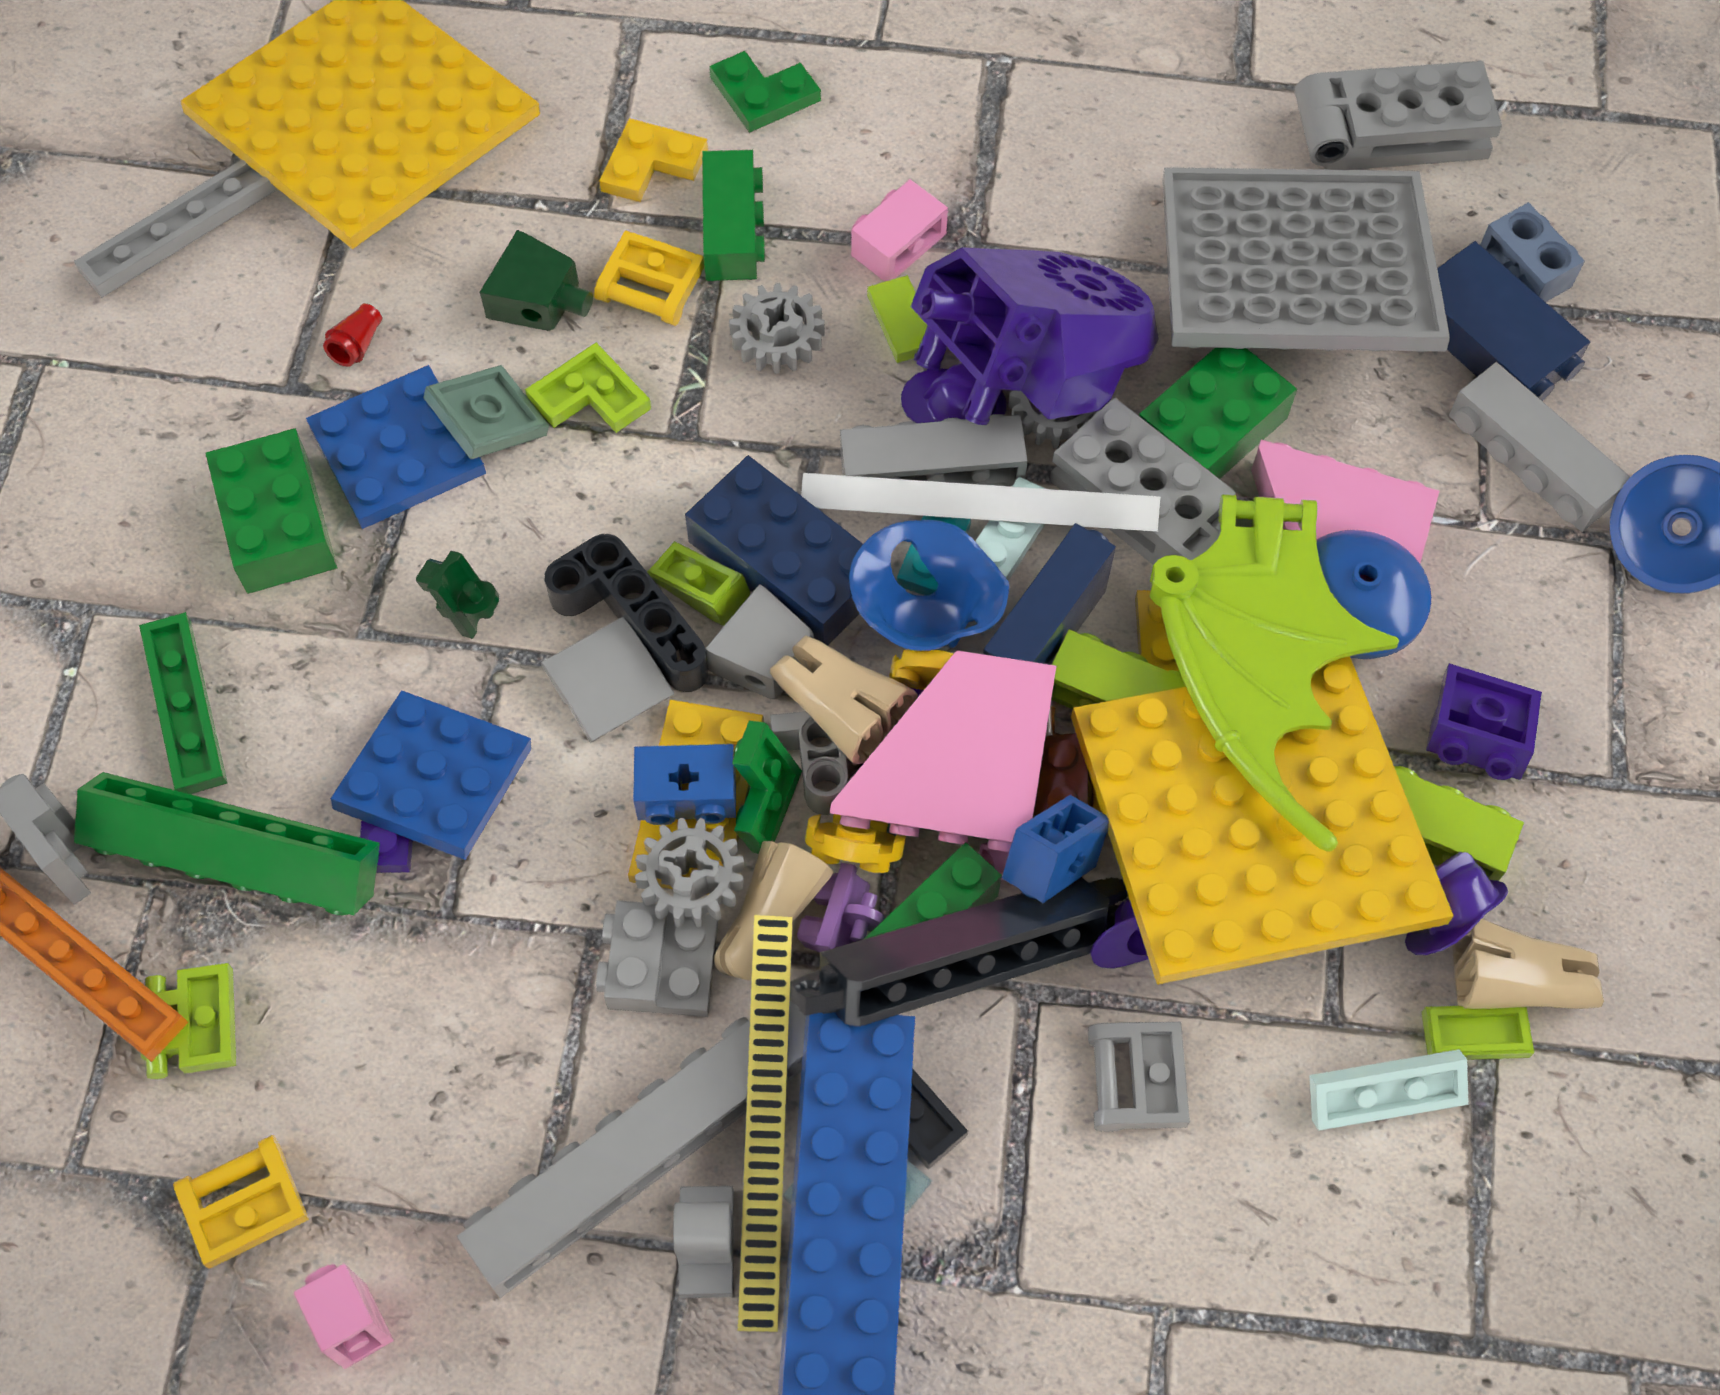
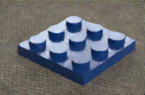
M429 365L306 418L310 430L362 529L487 474L481 458L470 459L423 398L426 386L439 383Z
M401 690L330 798L332 809L466 860L532 749L531 738Z

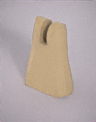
M807 635L793 646V653L799 662L785 655L770 668V674L779 686L817 722L854 765L865 763L918 698V694L908 686L855 663L826 644Z
M763 841L741 910L715 952L714 964L716 969L724 975L751 981L754 915L792 917L793 922L826 884L834 871L818 857L791 843L780 842L778 844L773 841Z
M1481 919L1468 934L1452 945L1458 1006L1470 1009L1515 1007L1590 1009L1599 1008L1603 1005L1601 981L1597 978L1600 970L1596 953L1577 947L1532 938Z

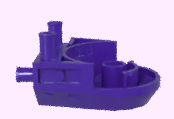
M961 247L925 267L911 304V308L928 325L919 349L915 353L914 361H917V364L923 368L939 370L948 347L976 378L961 414L968 421L978 425L989 424L990 416L1002 389L1022 391L1048 420L1101 410L1110 402L1124 369L1148 361L1159 340L1152 302L1139 286L1110 268L1091 260L1062 252Z

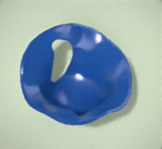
M937 520L904 521L891 524L877 531L858 550L853 558L849 573L852 598L860 615L870 627L883 637L909 650L930 651L936 649L947 651L955 647L961 637L982 633L993 627L1003 616L1008 601L1009 582L995 563L965 531L952 524ZM903 541L913 544L922 562L937 581L936 592L924 596L913 595L898 584L891 568V555L898 544ZM976 621L978 623L965 629L969 622Z

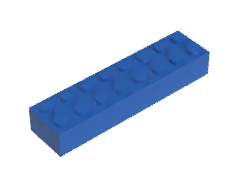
M817 1013L807 1015L805 1018L778 1395H894L915 1016L895 1015L860 1027L845 1024L835 1013Z

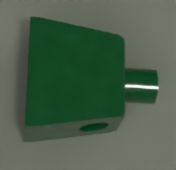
M519 230L515 232L480 290L486 318L545 331L555 329L565 311L585 317L593 303V293L578 287L579 280L576 264L572 258Z

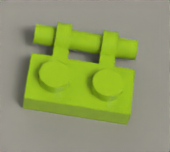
M229 963L177 970L176 990L166 991L165 976L152 975L145 978V986L188 1021V1024L152 1062L141 1054V1059L146 1060V1077L148 1079L167 1077L168 1059L174 1055H179V1069L184 1074L236 1066L233 968Z

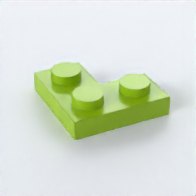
M597 342L525 389L528 399L553 428L590 404L617 433L652 409L650 398Z

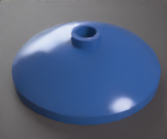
M1698 455L1668 456L1653 461L1639 469L1620 489L1611 511L1610 537L1619 561L1634 578L1656 590L1676 594L1696 593L1720 584V462ZM1677 520H1685L1690 524L1691 531L1687 535L1679 536L1673 532V523Z
M1343 530L1316 539L1319 562L1330 592L1340 605L1365 625L1399 639L1398 646L1395 649L1357 654L1350 657L1356 659L1381 658L1397 653L1412 643L1422 631L1428 619L1432 597L1429 580L1418 560L1401 544L1386 536L1370 531ZM1359 575H1367L1370 578H1372L1373 581H1364L1363 579H1361Z

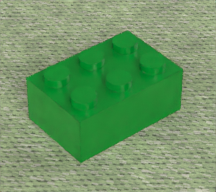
M1215 347L1139 413V417L1213 475L1221 479L1259 445L1261 440L1269 436L1288 418L1297 388L1247 348Z
M296 428L205 453L233 568L247 594L338 569L309 459Z

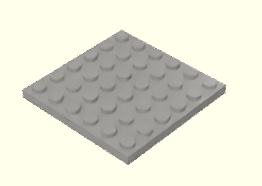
M1164 168L1163 195L1172 347L1447 352L1450 336L1420 171Z

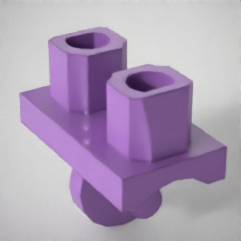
M841 863L838 873H833L813 898L818 905L827 906L824 918L805 916L802 919L797 938L806 948L823 952L863 940L866 937L867 931H873L885 919L881 912L874 909L878 897L869 892L870 884L856 874L858 868L854 864Z

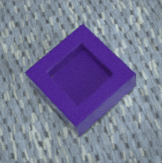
M361 820L360 838L380 843L376 873L410 872L413 840Z

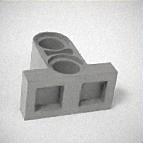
M806 711L770 715L771 730L786 750H800L804 797L807 806L817 814L832 815L830 813L831 803L848 783L846 755ZM826 737L832 743L825 747H816L810 741L814 738ZM824 780L834 782L837 785L834 790L828 792L820 791L814 786Z
M733 1186L680 1187V1203L674 1204L673 1217L674 1252L679 1263L678 1295L680 1298L733 1297Z

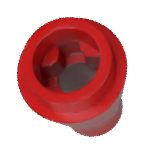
M363 303L356 311L329 329L325 334L326 340L323 343V349L327 356L335 363L344 367H350L354 363L361 362L377 327L383 320L381 313L374 306Z

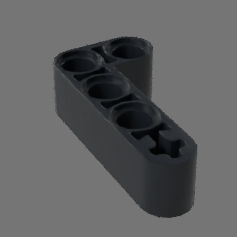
M612 534L596 535L556 559L547 567L544 581L550 603L558 614L576 616L604 600L618 619L624 617L667 682L674 689L681 692H693L700 689L706 683L708 666L706 650L702 640L617 536ZM605 560L615 561L613 564L609 566L599 565L601 562ZM567 584L577 585L570 590H560L562 586ZM630 593L642 594L640 597L635 599L624 598L627 594ZM656 626L669 627L661 633L650 632ZM678 650L680 657L682 659L681 661H677L676 651Z

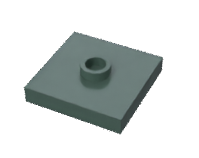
M502 365L426 386L423 398L470 459L547 435L549 424Z

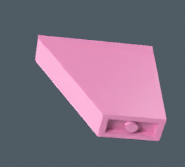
M1260 441L1251 469L1260 497L1283 498L1284 503L1300 504L1301 500H1316V539L1343 530L1370 531L1386 536L1401 544L1421 563L1439 490L1426 487L1417 481H1404L1383 475L1371 468H1359L1338 462L1326 455H1314L1296 450L1284 443ZM1283 523V529L1300 530L1298 523ZM1359 575L1361 579H1363L1364 581H1373V579L1367 575Z
M957 650L832 801L830 813L841 815L840 825L869 829L870 821L875 820L890 823L889 833L918 837L919 829L925 828L939 831V841L964 845L965 842L968 844L969 836L989 839L988 849L1009 852L1016 828L1033 818L1056 666Z

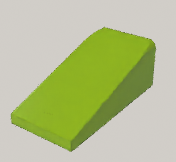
M675 541L647 571L655 583L722 626L726 625L750 596V590L743 574Z

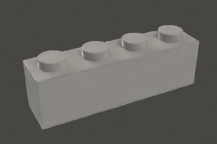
M1497 362L1459 391L1449 413V417L1455 421L1456 425L1463 432L1475 438L1488 450L1496 461L1507 466L1522 480L1529 490L1539 494L1555 508L1563 520L1571 522L1581 532L1586 530L1613 507L1617 494L1630 478L1627 473Z
M991 415L987 425H978L967 419L948 418L941 422L915 423L907 421L892 426L871 427L859 425L852 429L840 430V455L842 473L845 476L994 486H1013L1018 477L1025 479L1028 461L1021 415Z

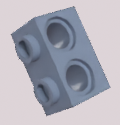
M1529 202L1490 223L1480 244L1545 302L1572 288L1585 262L1576 248L1568 244L1551 226L1548 219L1541 215Z

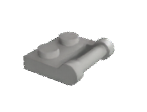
M1126 1022L1090 1025L1088 1027V1041L1090 1045L1094 1046L1098 1110L1093 1113L1095 1130L1112 1132L1122 1129L1187 1128L1190 1119L1181 1022ZM1118 1043H1129L1134 1108H1119L1114 1045Z

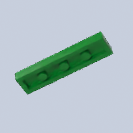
M184 612L139 625L174 790L193 794L228 784L190 618Z

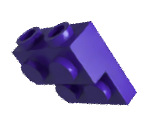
M1449 663L1443 675L1438 706L1431 720L1426 751L1438 754L1439 758L1449 765L1467 763L1486 769L1487 774L1497 780H1507L1511 777L1521 780L1534 754L1542 692Z

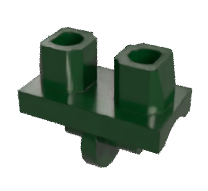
M450 551L443 562L431 558L428 559L416 576V582L421 589L430 592L436 600V609L442 617L449 618L459 633L467 638L473 639L475 637L479 620L481 618H491L499 603V593L493 584L480 580L463 554Z

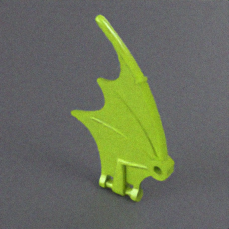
M1222 494L1219 503L1220 535L1207 551L1192 560L1179 555H1167L1158 559L1152 567L1149 597L1156 605L1161 607L1172 654L1200 717L1216 741V750L1223 752L1250 785L1316 847L1327 852L1333 851L1338 844L1335 835L1304 809L1282 782L1275 763L1274 750L1276 743L1286 733L1295 730H1329L1331 728L1332 720L1321 709L1311 689V678L1317 670L1325 664L1341 658L1395 649L1398 646L1399 639L1371 628L1353 617L1330 592L1321 569L1317 550L1316 500H1301L1300 504L1284 503L1283 498L1254 497L1253 501L1237 500L1236 495ZM1236 519L1251 520L1252 527L1236 526ZM1283 523H1298L1300 530L1283 529Z

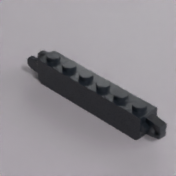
M1081 877L1044 903L1020 893L820 952V969L790 981V1000L793 1004L797 1005L799 1011L805 1016L817 1013H835L845 1024L859 1027L1088 955L1094 942L1105 931L1115 925V912L1119 905L1115 904L1118 901L1127 900L1129 896L1123 879L1111 877L1105 878V880L1099 879L1087 882Z

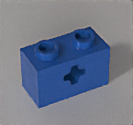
M734 745L634 746L633 802L637 819L646 820V822L653 825H668L679 818L695 819L696 821L702 818L705 819V824H716L724 821L725 818H736V768L732 764ZM690 783L689 790L681 791L682 784Z
M1067 796L1016 828L1002 879L1017 887L1024 895L1037 899L1042 903L1046 902L1096 867L1108 831L1109 819L1105 814L1074 796Z

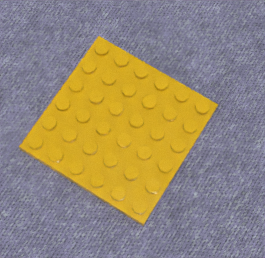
M333 0L180 100L183 112L241 160H244L262 177L265 176L269 179L272 185L352 249L540 115L539 102L403 0Z
M1350 656L1325 664L1311 678L1313 696L1321 709L1332 720L1331 728L1329 730L1299 729L1286 733L1277 741L1274 750L1275 763L1286 788L1304 809L1337 838L1338 844L1336 848L1329 852L1316 847L1250 785L1223 752L1216 750V741L1200 717L1186 687L1073 707L1071 719L1101 812L1109 819L1108 834L1157 985L1448 925L1454 917Z

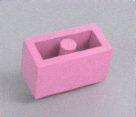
M909 179L898 190H891L884 197L882 203L870 214H864L857 219L851 229V256L883 281L897 278L946 235L948 207Z
M345 1263L339 1267H336L335 1264H330L314 1271L305 1279L306 1285L293 1292L321 1352L344 1369L394 1341L367 1284Z

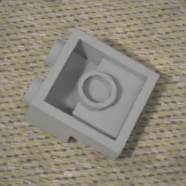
M24 774L15 775L6 780L0 787V815L41 870L74 905L91 894V892L80 879L88 871L73 853L82 847L80 844L74 843V835L71 832L75 829V820L45 783L35 788Z
M616 901L615 914H605L603 923V944H611L609 962L599 961L596 975V991L604 992L607 1008L610 1010L708 1017L719 921L712 918L710 914L702 915V927H696L692 917H685L681 927H676L674 916L670 912L661 920L656 918V904L645 906L642 902Z

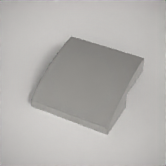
M624 617L617 619L541 662L542 667L564 704H568L590 743L674 695L657 664Z

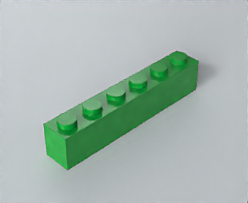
M106 772L100 773L77 790L74 843L92 847L97 853L104 855L119 854L138 859L141 864L150 867H169L184 871L186 875L196 879L211 878L230 883L234 888L242 891L257 890L278 896L280 900L288 903L303 902L319 906L334 915L354 916L374 895L379 842Z

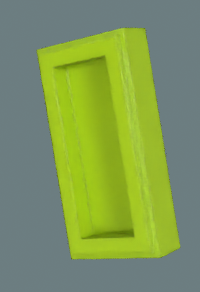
M908 275L867 287V297L896 363L914 358L928 326L911 308L916 292Z
M1463 1006L1425 1007L1421 1012L1428 1055L1459 1049L1467 1060L1530 1058L1535 1053L1527 1007L1470 1009Z

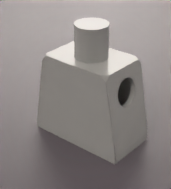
M759 584L705 648L708 670L769 699H776L784 690L770 674V668L785 655L799 662L793 653V646L805 635L814 638V635L808 626L771 592Z

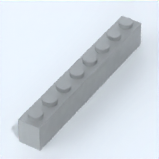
M789 1000L787 1082L799 1074L802 1069L806 1018L791 1000ZM742 1017L733 1022L722 1033L721 1037L723 1039L708 1051L705 1048H700L691 1053L680 1064L681 1071L666 1082L663 1079H658L649 1084L638 1095L639 1102L624 1113L621 1110H616L607 1115L595 1127L597 1133L581 1145L578 1142H573L565 1146L553 1157V1165L537 1177L534 1174L525 1176L508 1191L510 1197L493 1210L488 1206L477 1211L464 1223L466 1230L460 1233L457 1238L500 1298L746 1114L750 1019L747 1020L746 1017Z

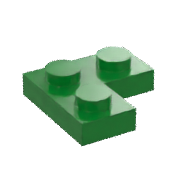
M742 51L709 66L710 78L749 133L821 101V89L801 62L766 78L746 51Z
M749 720L743 737L735 746L732 762L751 787L744 805L738 810L734 831L752 853L759 854L763 841L775 842L802 770L767 723Z

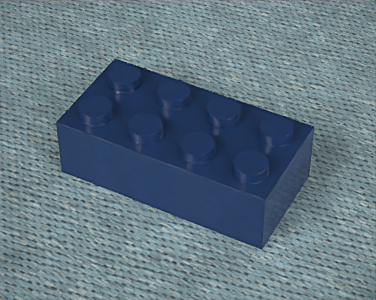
M749 455L685 513L689 543L708 558L743 574L746 584L752 593L759 584L765 587L811 629L814 639L828 646L860 614L852 598L849 573L853 558L863 543Z

